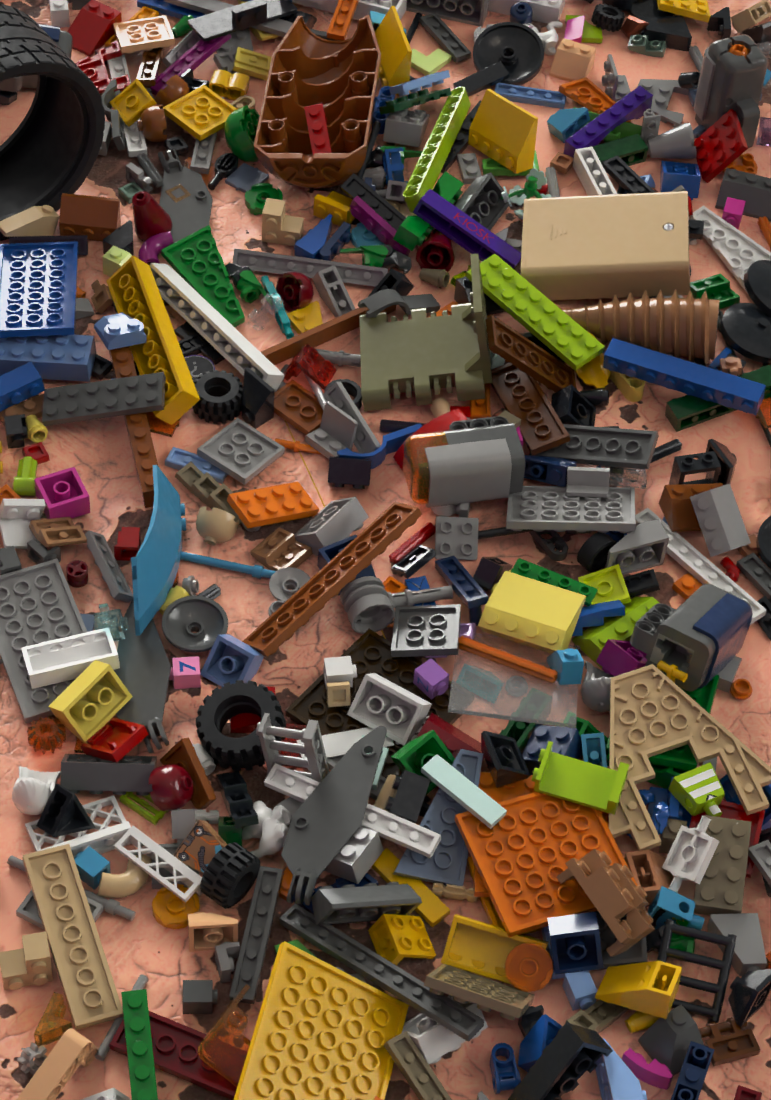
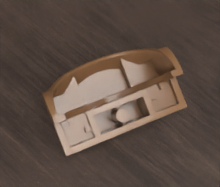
M593 849L580 860L572 858L565 864L568 869L556 878L560 884L576 878L617 938V941L606 949L608 954L613 957L628 950L655 929L651 925L654 921L649 913L644 910V907L648 905L645 899L647 894L639 884L636 886L631 878L634 876L626 865L622 866L618 863L610 866L612 861L607 853ZM627 914V919H626V921H625V920H622V921H621L620 919Z

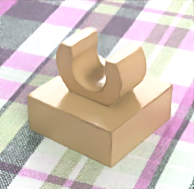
M349 681L327 683L328 707L351 705Z

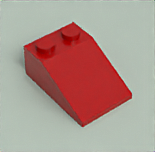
M96 0L89 1L81 8L67 31L72 35V49L91 57L96 49H100L115 34L113 23L122 22L121 12Z

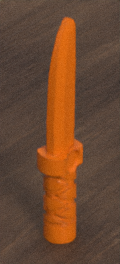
M275 438V442L287 449L294 450V452L303 451L321 454L310 445L300 444V441L293 442Z

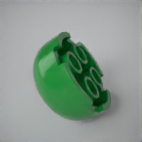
M248 105L233 111L228 116L224 126L227 146L232 153L241 161L254 163L259 161L254 150V141L260 115L255 109L250 110Z

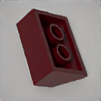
M431 713L416 737L418 738L434 730L454 758H456L460 749L482 753L479 741Z

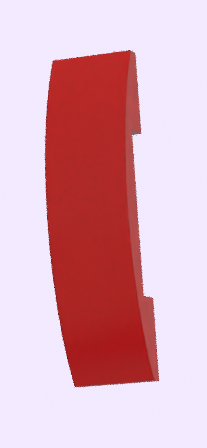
M460 409L447 412L426 423L400 446L393 458L403 472L420 461L418 456L424 452L425 448L431 447L442 439L443 431H449V426L452 422L468 420Z

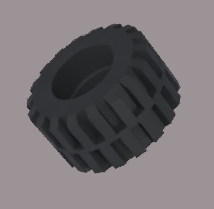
M213 370V372L207 371L205 375L201 374L198 376V379L194 380L200 400L192 408L200 419H205V422L208 423L211 421L213 424H218V422L223 424L227 420L232 421L234 417L240 415V412H242L243 384L238 377H234L233 373H226L224 370L221 372L218 370Z
M235 842L226 845L212 858L205 869L200 885L201 892L223 908H231L242 900L253 886L260 868L259 858Z

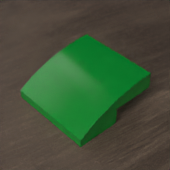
M722 274L690 282V290L694 299H701L706 290L708 299L720 300L719 309L740 303V296L730 289V281Z

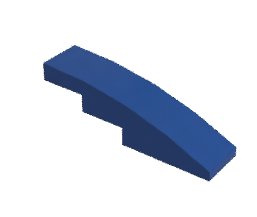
M620 600L583 607L572 636H583L582 627L604 625V617L625 615V606Z

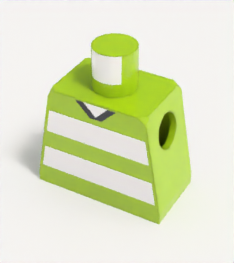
M710 762L673 778L668 790L691 815L696 816L703 812L709 816L720 817L722 815V811L718 806L725 793Z

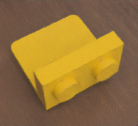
M334 191L330 192L327 197L319 194L314 197V216L324 219L331 214L332 223L341 226L343 222L351 224L355 219L350 212L351 198Z

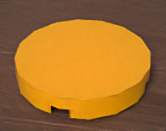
M177 884V888L183 893L188 890L184 885ZM163 887L153 898V916L159 924L166 928H185L188 926V914L200 911L199 897L194 893L185 903L166 887Z

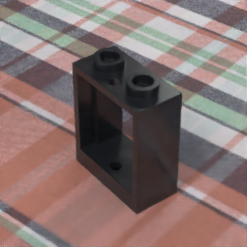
M715 451L676 456L669 485L717 483L721 465ZM707 472L705 479L684 482L685 475Z

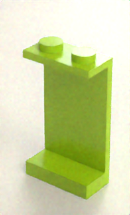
M548 741L546 749H541L538 758V762H541L540 767H535L531 781L535 782L534 791L615 815L627 779L629 764L620 762L618 771L554 753L552 752L553 742Z

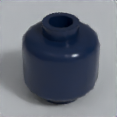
M525 2L513 4L510 9V22L531 24L533 15L531 6Z

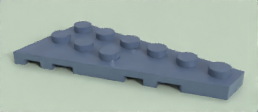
M460 749L451 766L478 787L483 753ZM441 788L438 789L419 826L441 835V841L431 858H428L406 848L393 875L431 883H443L445 886L447 884L463 886L468 848L454 819L456 814L468 810Z

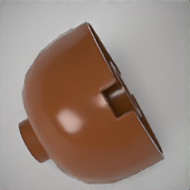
M178 75L172 76L166 82L167 86L159 90L155 101L157 105H162L163 109L164 106L190 93L188 84Z
M162 105L146 108L141 114V120H137L138 131H142L148 141L164 142V140H167V135L163 134L167 127Z

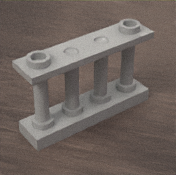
M264 713L262 721L257 724L256 735L260 739L267 766V776L275 763L281 766L284 764L308 768L310 772L292 771L321 783L330 771L318 721L309 720L307 727L303 728V730L272 726L269 714ZM275 736L299 739L304 744L277 741ZM278 750L304 754V756L307 757V759L280 755Z

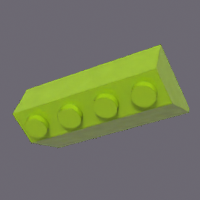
M634 597L631 599V602L623 604L625 606V615L604 617V625L587 628L583 631V636H575L572 638V642L602 669V666L596 660L607 640L630 641L636 622L654 605L660 603L654 597Z

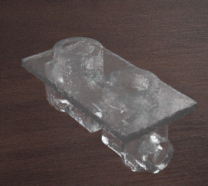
M274 292L271 295L267 293L260 301L263 304L260 309L254 308L248 315L250 319L248 324L252 321L254 323L252 327L256 331L263 330L271 320L266 315L267 312L274 316L283 306L282 303L284 301L279 297L275 299L273 297Z

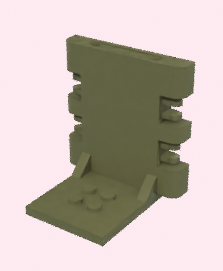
M478 253L470 254L473 291L470 292L471 303L451 305L452 315H448V311L443 310L442 316H437L435 311L430 312L431 317H428L426 308L411 309V319L406 314L403 315V320L397 321L396 316H391V322H388L387 312H381L373 318H367L366 314L359 316L361 395L364 412L391 409V394L393 393L395 399H400V393L406 392L407 398L412 397V391H415L417 406L432 404V389L435 390V395H438L441 392L440 388H446L448 393H453L452 387H456L458 401L485 399L484 384L492 383V370L486 331L487 312Z

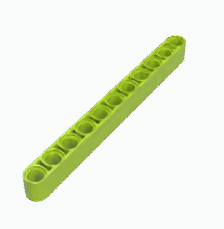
M465 87L453 89L451 91L452 95L448 96L403 192V197L411 213H413L424 194L429 189L433 190L471 106Z

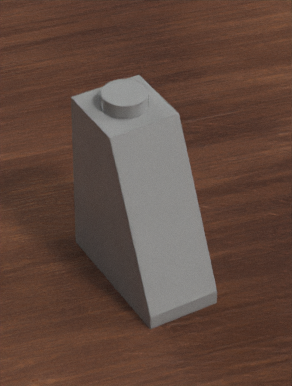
M758 913L710 915L707 925L708 932L727 937L728 934L737 936L731 965L739 976H743L748 971L764 970L766 968L767 960ZM718 945L724 953L725 946Z

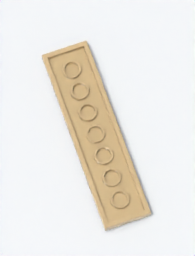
M61 845L23 855L24 867L44 931L47 933L48 944L75 1030L112 1021L123 1016L122 1005L70 845Z

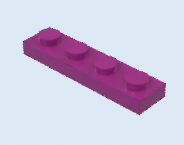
M359 196L353 198L350 205L352 216L365 225L382 243L390 245L396 251L408 256L410 250L393 239L397 231Z

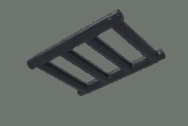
M666 919L657 961L667 962V957L720 970L717 984L682 975L680 977L679 985L714 993L712 1008L674 999L671 1008L674 1009L682 1004L687 1012L709 1017L710 1021L719 1023L737 936L734 934H728V937L677 925L674 924L675 921ZM672 934L725 946L723 958L719 960L670 948Z

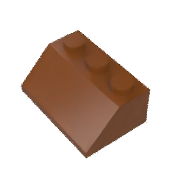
M62 193L59 217L60 236L87 235L88 240L103 242L104 238L121 227L120 199Z
M723 484L665 485L658 504L671 531H701L690 497L723 486Z

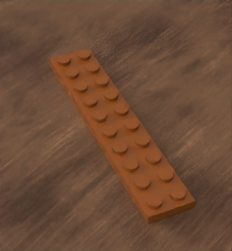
M395 501L242 642L248 644L265 657L274 654L284 641L289 640L297 629L307 624L309 618L322 610L325 604L331 598L337 596L347 583L352 582L361 570L370 566L373 559L384 553L393 541L399 539L408 527L414 525L422 515L420 509Z

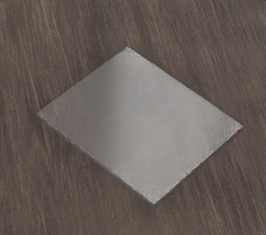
M475 633L474 641L550 668L547 663V657L551 655L550 653L495 635ZM569 645V646H568V648L578 649V651H579V653H580V646H575V645ZM459 649L458 655H455L448 712L576 728L578 684L559 685L557 680L554 683H549Z

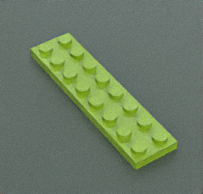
M494 254L480 263L484 293L575 371L604 352L605 346L499 256ZM470 269L466 272V277L472 282Z

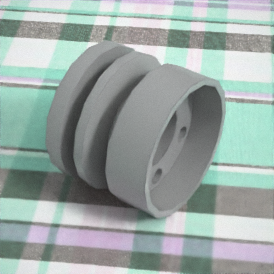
M365 576L348 583L340 594V600L348 615L351 627L357 633L364 634L369 628L374 632H378L387 627L395 617V610L391 600L387 597L384 584L377 577Z

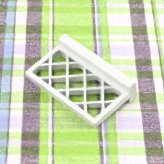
M114 795L82 805L86 813L91 814L90 819L92 822L96 816L106 818L103 825L93 822L96 827L93 829L99 831L85 834L87 832L85 830L67 834L76 837L72 840L63 841L66 835L55 839L48 837L49 834L46 832L43 835L33 832L34 829L38 828L36 825L39 819L25 823L27 833L36 852L69 844L73 857L79 852H83L89 846L99 854L114 850V845L131 828L129 821H126ZM112 804L113 809L110 813L101 811L102 807ZM111 820L121 823L111 827L108 826ZM129 840L126 842L124 846L131 844ZM44 842L53 844V846L41 849Z

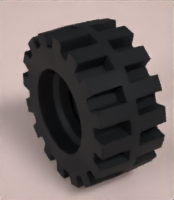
M599 4L594 9L591 21L602 30L606 29L609 32L610 30L615 32V30L619 31L621 29L625 13L618 9V7Z

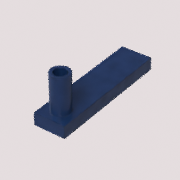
M455 556L436 560L435 569L452 586L453 591L469 610V623H476V626H478L482 616L481 605L488 602V595Z

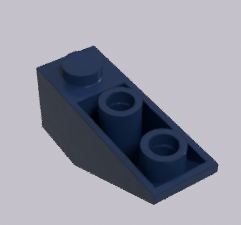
M525 455L524 478L566 487L568 467H576L577 462L556 457Z

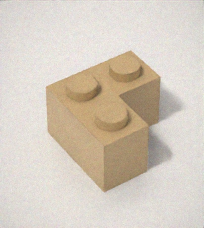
M266 198L262 212V242L294 247L296 241L302 238L304 218L285 215L286 201Z
M46 931L21 935L23 948L0 952V967L4 990H18L25 986H41L48 982H53Z

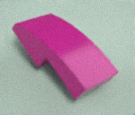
M631 1048L623 1053V1062L638 1079L657 1088L667 1090L670 1087L673 1074H671L670 1069L665 1064H661L656 1059L647 1064L645 1058L641 1054L635 1053Z

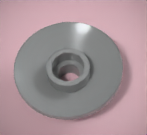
M293 567L282 568L271 576L269 589L277 600L286 602L311 578L300 569Z

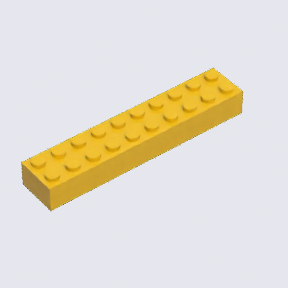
M132 256L106 282L117 312L137 319L144 325V333L147 336L146 343L132 345L130 348L140 375L164 372L166 377L164 410L153 411L155 417L173 425L200 398L150 265Z

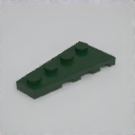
M427 88L410 93L407 96L386 101V105L379 107L380 114L401 111L428 101L440 99V97L452 95L451 89L428 91Z

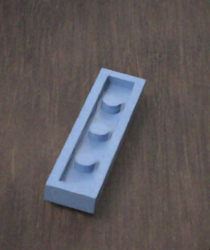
M449 70L436 72L389 87L391 95L398 93L399 96L410 94L409 90L411 93L420 91L421 86L422 89L432 87V83L433 85L444 83L443 79L450 77Z

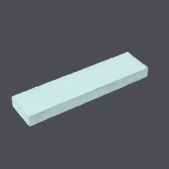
M438 754L421 768L422 774L490 829L506 815V809Z

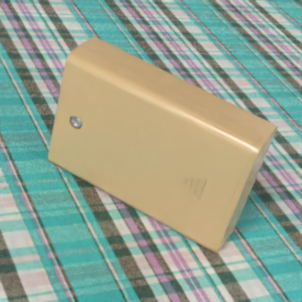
M688 191L524 199L521 276L551 301L613 298L615 294L617 298H627L630 291L633 297H642L645 289L648 297L657 296L660 289L663 296H672L675 289L678 295H688L690 291Z

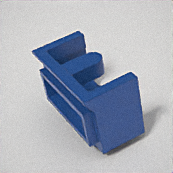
M403 147L385 149L382 154L384 171L386 172V186H388V180L408 183V181H404V165L401 162L400 152L404 151Z

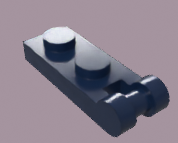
M342 223L320 250V260L332 261L336 255L340 254L339 250L351 240V224Z

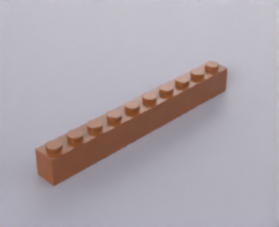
M130 346L109 350L115 379L137 376ZM146 412L124 415L145 508L153 507L154 484L152 465L158 466Z

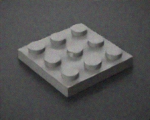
M236 418L197 448L198 456L244 485L285 452V447L239 418Z

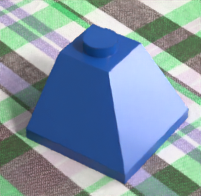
M542 1015L520 1043L518 1066L528 1072L529 1068L540 1058L543 1050L556 1037L562 1025L548 1015Z

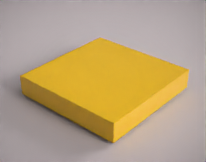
M138 79L134 80L109 102L115 110H118L122 120L128 127L141 117L142 112L146 108L157 104Z

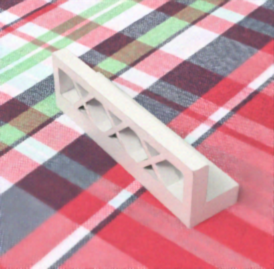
M132 826L114 845L117 851L185 903L195 892L198 895L202 894L200 889L202 877L135 826ZM129 840L138 849L127 850L123 846ZM142 854H146L156 863L145 864L142 862ZM159 868H164L173 876L162 877ZM177 881H181L189 889L183 893L177 888Z

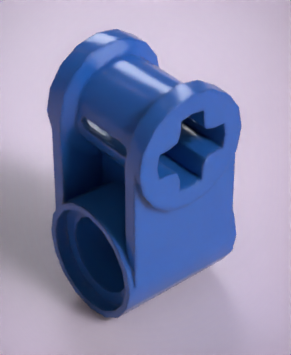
M506 1043L496 1044L492 1049L489 1065L495 1094H500L501 1091L513 1090L520 1084L521 1078L517 1069L513 1048ZM497 1056H503V1057H505L507 1060H505V1061H500V1060H498L496 1057H497Z

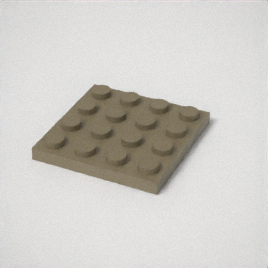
M447 964L440 965L427 975L424 986L429 987V991L434 994L443 995L446 993L452 995L453 1000L467 1004L469 1001L475 1003L478 1009L486 1012H491V1009L501 1012L500 1016L509 1020H515V1017L519 1019L529 1006L532 1005L535 997L534 994Z

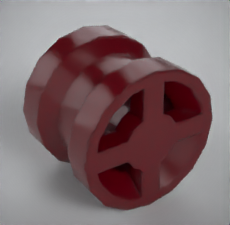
M74 560L67 564L68 584L75 588L85 586L89 580L87 564L80 560Z

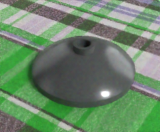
M186 596L177 599L167 607L162 617V631L166 639L174 647L186 652H204L212 649L218 635L227 634L228 617L224 609L214 600L203 596Z

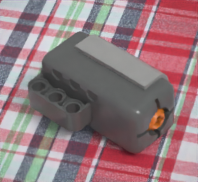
M741 34L716 40L707 47L699 76L694 111L696 113V122L698 125L701 124L705 127V132L730 109L734 110L737 113L747 146L750 148L754 144L759 123V101L768 60L748 35Z

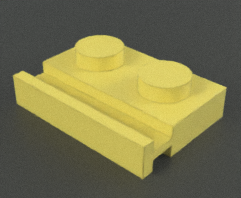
M237 47L232 71L267 81L272 57Z

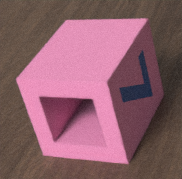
M199 656L172 658L169 681L173 680L174 689L201 688Z

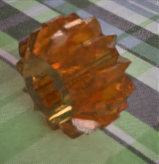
M50 715L47 719H43L40 716L39 722L32 720L31 727H28V743L30 746H33L35 752L41 750L44 755L46 751H51L54 754L55 748L61 749L62 743L66 740L65 726L60 723L59 718L52 720Z

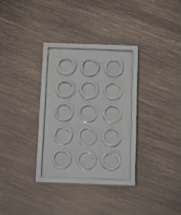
M523 486L522 492L512 493L508 496L506 529L513 531L531 529L537 532L544 530H554L556 532L575 530L577 532L598 531L606 533L609 531H619L620 533H629L630 531H635L636 528L634 487H609L607 498L566 496L567 486Z

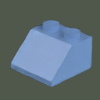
M230 634L218 635L200 675L221 687H224L223 684L228 682L234 684L236 680H243L244 683H248L256 675L264 656Z

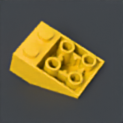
M659 960L608 967L595 995V999L623 1006L630 1010L647 1013L654 1017L667 1019L678 992L682 967Z

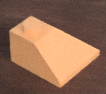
M195 912L194 914H188L189 952L215 950V946L224 942H238V919L216 913Z

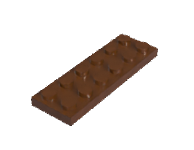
M493 315L486 319L488 347L492 353L501 356L506 362L513 364L521 372L530 375L535 381H539L549 390L557 392L569 385H573L577 389L575 373L572 368Z
M511 363L492 369V383L490 384L506 411L521 419L519 427L522 438L532 456L570 441V435L537 381L525 372H521Z

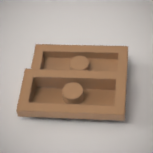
M71 517L30 521L29 528L45 547L87 542V538L80 525L75 526Z
M282 528L276 529L250 551L257 561L273 571L287 567L297 568L313 554L311 547L296 541L293 533Z

